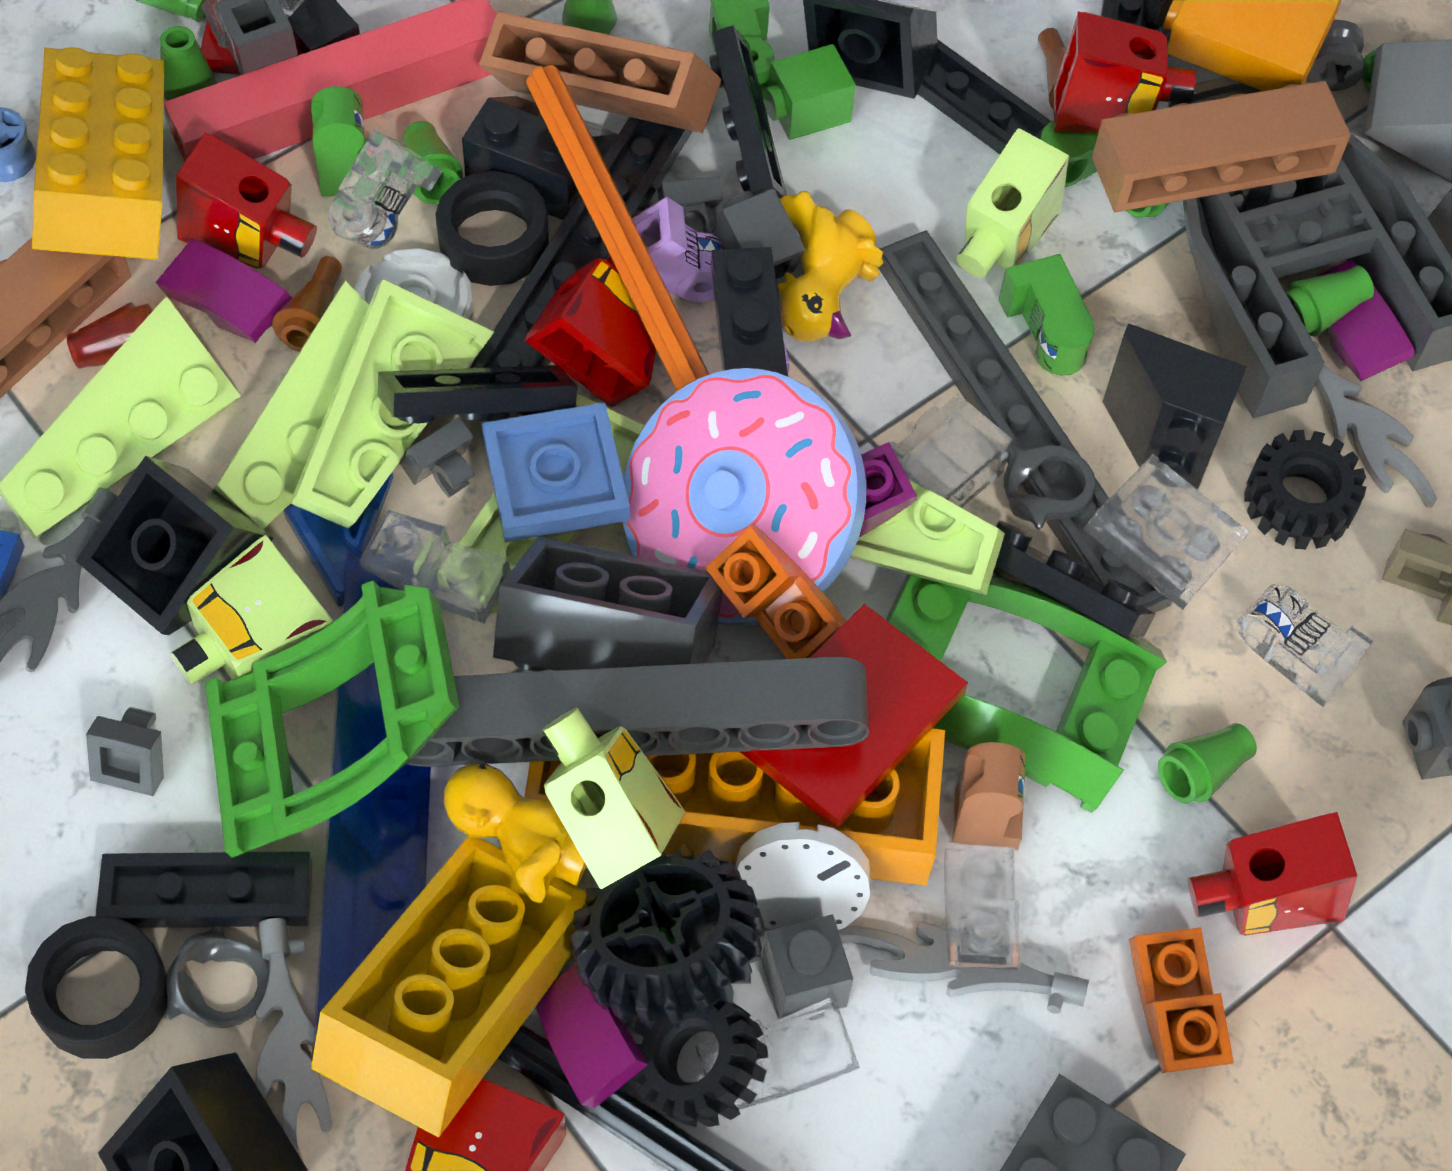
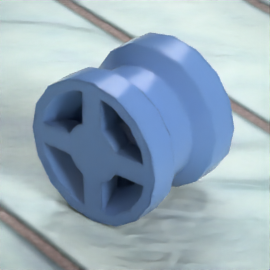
M0 107V182H9L25 176L33 168L36 157L32 142L28 139L24 119L19 113L10 108Z

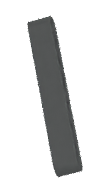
M818 657L454 676L460 708L444 723L420 752L406 764L434 767L560 760L543 734L542 729L559 716L578 707L597 738L616 727L622 726L629 732L645 756L849 746L863 741L870 732L867 670L863 663L852 658Z

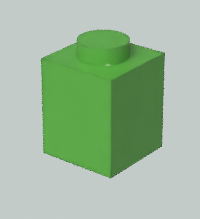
M834 44L772 61L769 87L764 88L763 98L769 117L773 121L779 120L788 139L792 140L850 123L856 84Z

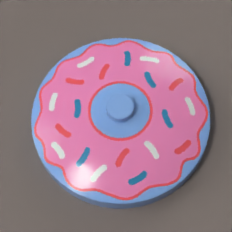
M741 368L715 372L695 380L674 393L657 409L642 429L633 446L624 474V483L630 504V521L623 522V527L632 556L707 571L705 567L750 525H756L809 576L822 592L833 583L848 562L859 538L865 515V468L856 439L846 421L827 399L812 388L785 375L763 369ZM722 592L718 623L732 625L759 624L755 617L743 618L724 592Z

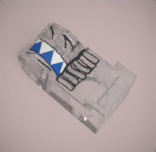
M374 129L332 201L329 209L331 229L337 236L366 248H382L394 238L398 229V216L417 186L431 191L443 171L402 142Z
M1279 583L1271 584L1237 620V629L1243 641L1256 654L1322 707L1327 704L1357 670L1373 643V640L1353 625L1345 632L1320 612L1312 610L1307 601L1297 591Z

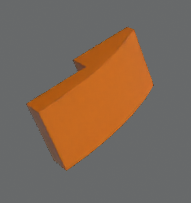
M750 525L705 567L743 618L755 617L786 659L810 658L846 622V619L809 576L756 525Z
M1201 927L1136 935L1129 938L1140 998L1162 1073L1233 1064L1221 993L1213 994Z

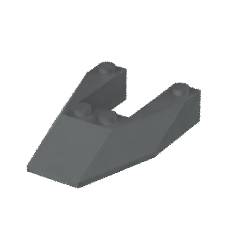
M1224 76L1196 84L1191 104L1222 99L1233 94H1251L1263 91ZM1168 103L1169 108L1176 105L1175 103ZM1351 132L1336 173L1182 200L1190 250L1222 357L1247 366L1238 388V393L1253 419L1307 403L1325 363L1279 283L1278 278L1341 260L1346 259L1349 261L1352 259L1357 266H1361L1367 271L1374 287L1391 309L1414 347L1415 356L1406 360L1412 372L1452 360V258L1403 178Z

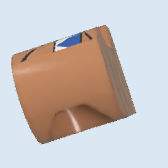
M987 742L972 746L967 751L955 788L952 843L1018 850L1022 840L1026 755L1020 748L1005 743Z

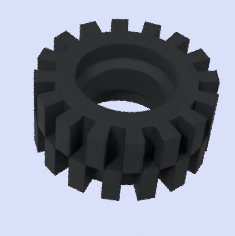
M1293 430L1289 441L1284 433L1274 437L1271 445L1267 443L1262 448L1246 484L1248 485L1244 492V502H1250L1247 513L1251 520L1262 516L1257 528L1264 535L1272 528L1278 531L1274 542L1284 546L1288 537L1296 538L1295 549L1306 550L1310 540L1313 539L1315 547L1318 549L1326 547L1330 538L1336 542L1343 536L1346 528H1349L1365 497L1367 486H1362L1366 479L1364 468L1354 469L1359 458L1353 451L1344 457L1340 454L1344 443L1337 438L1334 439L1331 446L1322 443L1325 433L1314 431L1311 439L1305 440L1304 430ZM1298 476L1312 480L1324 490L1327 500L1322 503L1301 501L1286 490L1283 485V479Z
M718 999L709 1003L708 1020L697 1014L696 1011L685 1013L679 1029L669 1022L667 1016H662L651 1030L642 1024L640 1020H637L632 1031L643 1037L642 1043L637 1044L649 1065L631 1078V1080L641 1085L636 1091L642 1099L651 1103L652 1107L668 1116L694 1127H697V1122L706 1127L718 1126V1114L729 1120L741 1114L734 1103L738 1098L751 1104L758 1095L747 1088L751 1079L764 1082L767 1070L756 1064V1059L768 1058L767 1045L756 1039L764 1033L759 1024L750 1019L751 1015L734 1002L729 1004ZM698 1032H713L718 1040L719 1050L712 1069L697 1082H684L677 1071L678 1057L683 1046Z

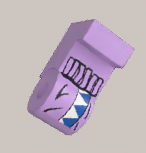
M665 197L632 218L645 245L648 247L647 249L669 293L690 302L703 303L715 300L711 272V250L724 249L723 242L717 236L710 233H698L687 226L684 220L683 207L669 197Z

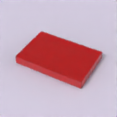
M863 604L810 658L848 657L864 664L867 670L870 726L868 737L859 743L842 747L740 752L835 829L854 812L966 693L968 685L966 680L866 604Z

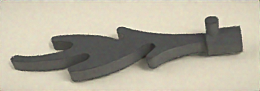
M98 488L82 512V517L85 519L82 524L65 539L45 547L43 557L46 559L59 557L63 559V565L48 568L29 576L13 587L0 601V617L16 608L24 612L22 619L11 627L0 640V663L17 643L23 639H29L32 641L33 647L26 670L34 672L48 648L54 631L58 612V598L63 597L66 600L69 612H77L79 608V581L82 566L76 562V559L117 499L113 492L105 488Z

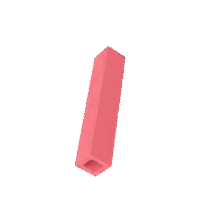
M458 0L165 101L164 107L173 141L184 163L205 132L217 137L247 156L256 159L312 139L311 102L313 96L324 88L333 86L346 87L358 93L363 101L364 120L490 76L491 74L482 68L479 62L497 12L493 10L488 0Z

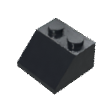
M803 0L808 51L834 44L856 86L915 99L925 75L938 54L936 11L886 0Z
M518 96L488 98L462 137L465 177L472 173L493 170L515 174L534 185L544 198L548 215L564 220L580 193L536 104ZM584 121L603 158L618 133Z
M1128 323L1102 402L1140 469L1155 474L1167 483L1174 485L1182 484L1198 490L1247 366Z
M145 455L76 559V562L158 632L169 636L192 621L187 601L194 592L259 538L267 535L270 541H272L273 537L189 469Z
M236 1052L172 1066L98 1152L107 1171H308Z

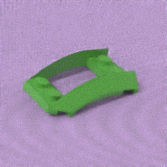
M907 574L886 620L939 661L944 656L968 602L985 605L1028 619L1090 649L1056 731L1005 708L967 695H963L933 729L945 730L944 741L968 750L972 746L987 742L1005 743L1020 748L1026 755V777L1044 787L1053 784L1082 800L1080 807L1091 813L1095 811L1124 771V769L1118 766L1154 675L1159 668L1167 663L1161 649L1139 637L1127 638L1046 593L1022 583L992 576L987 594L984 595Z
M374 580L362 584V598L346 613L324 629L281 652L252 663L253 672L225 683H222L217 677L205 682L225 852L230 857H235L303 831L350 807L408 763L460 708L441 607L429 588L404 585V590L379 587ZM374 663L387 737L348 768L325 781L294 794L283 713L310 703L334 691Z

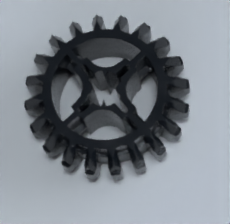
M685 844L673 856L666 857L665 852H663L661 856L603 889L586 888L585 903L587 907L574 911L576 932L570 935L572 941L571 950L577 962L576 971L584 986L587 985L594 1001L603 1010L612 1008L614 1015L619 1017L624 1024L638 1015L640 1022L651 1030L662 1016H667L669 1022L679 1029L684 1014L696 1011L697 1014L708 1020L709 1003L718 999L732 1004L734 991L731 984H751L752 968L750 963L762 960L760 937L763 936L764 922L759 908H756L758 902L754 890L751 886H748L746 880H742L740 872L734 868L732 862L720 864L719 859L713 855L710 849L696 858ZM661 927L666 929L670 939L674 938V944H670L665 933L660 932Z

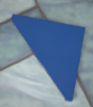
M393 471L357 521L349 529L295 505L284 509L287 522L338 607L346 604L393 481Z

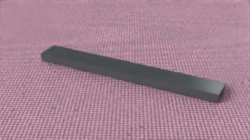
M925 230L880 248L883 251V264L878 269L1007 464L1011 455L1010 447L1013 444H1016L1022 450L1047 445L1063 446L1080 456L928 231ZM1050 460L1042 463L1035 472L1029 474L1028 478L1021 483L1027 494L1057 500L1074 499L1083 490V481L1079 472L1070 464L1060 460ZM1096 478L1092 503L1082 515L1069 519L1046 521L1066 553L1087 565L1084 573L1086 577L1105 586L1108 579L1129 586L1143 595L1139 605L1154 613L1171 606L1175 594Z

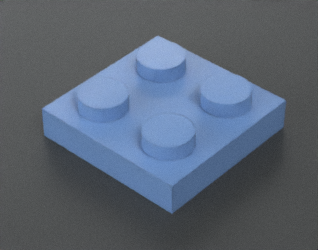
M605 402L481 423L484 446L505 542L630 521V504Z

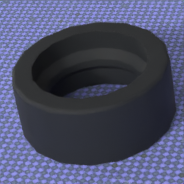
M494 170L472 173L454 182L440 198L435 214L440 252L449 258L452 268L463 275L464 271L471 283L496 286L514 283L530 274L549 243L548 215L544 198L533 184L515 174ZM492 210L510 212L523 219L527 224V230L520 238L506 245L492 247L473 244L462 238L458 233V227L467 218L479 212Z
M88 916L61 926L41 943L28 965L25 994L31 1015L57 1048L83 1059H109L133 1050L155 1031L167 1009V974L155 945L138 926L116 917ZM99 951H117L126 955L136 965L140 977L139 990L131 1005L117 1017L97 1025H80L69 1020L60 1010L56 998L57 985L66 970L82 957Z

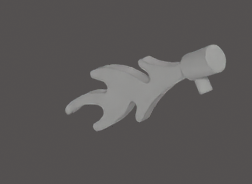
M1313 341L1317 349H1319V344ZM1324 364L1315 384L1329 410L1335 438L1343 442L1347 429L1352 430L1357 451L1366 470L1384 493H1388L1393 486V481L1384 464H1388L1400 472L1414 486L1421 496L1424 505L1427 508H1432L1437 497L1430 483L1415 463L1388 441V439H1391L1408 447L1414 436L1405 426L1384 411L1362 402L1346 399L1344 396L1357 397L1362 386L1339 376Z
M271 918L259 923L262 958L270 961V972L264 998L256 1010V1019L264 1021L274 1010L281 1011L283 1016L272 1029L260 1053L255 1084L265 1100H267L274 1083L280 1082L284 1085L285 1098L282 1110V1128L299 1154L296 1123L300 1106L308 1103L313 1107L323 1132L331 1130L332 1121L322 1081L318 1072L311 1069L312 1061L301 1048V1045L304 1043L309 1044L313 1048L315 1047L317 1030L306 1016L297 999L285 961V957L290 954L304 952L303 938L289 940L287 920L284 918Z
M921 921L918 922L916 930L917 936L931 946H923L901 935L873 928L848 926L838 930L842 943L870 945L889 951L902 958L901 960L894 961L872 960L870 973L873 976L900 981H938L956 977V979L948 982L946 994L949 997L994 990L1048 994L1050 997L1047 1010L1055 1014L1060 1013L1063 1002L1084 1006L1089 980L1055 972L1054 976L1040 972L1021 963L1002 947L996 949L994 958L999 967H992L982 954L966 940L934 924Z

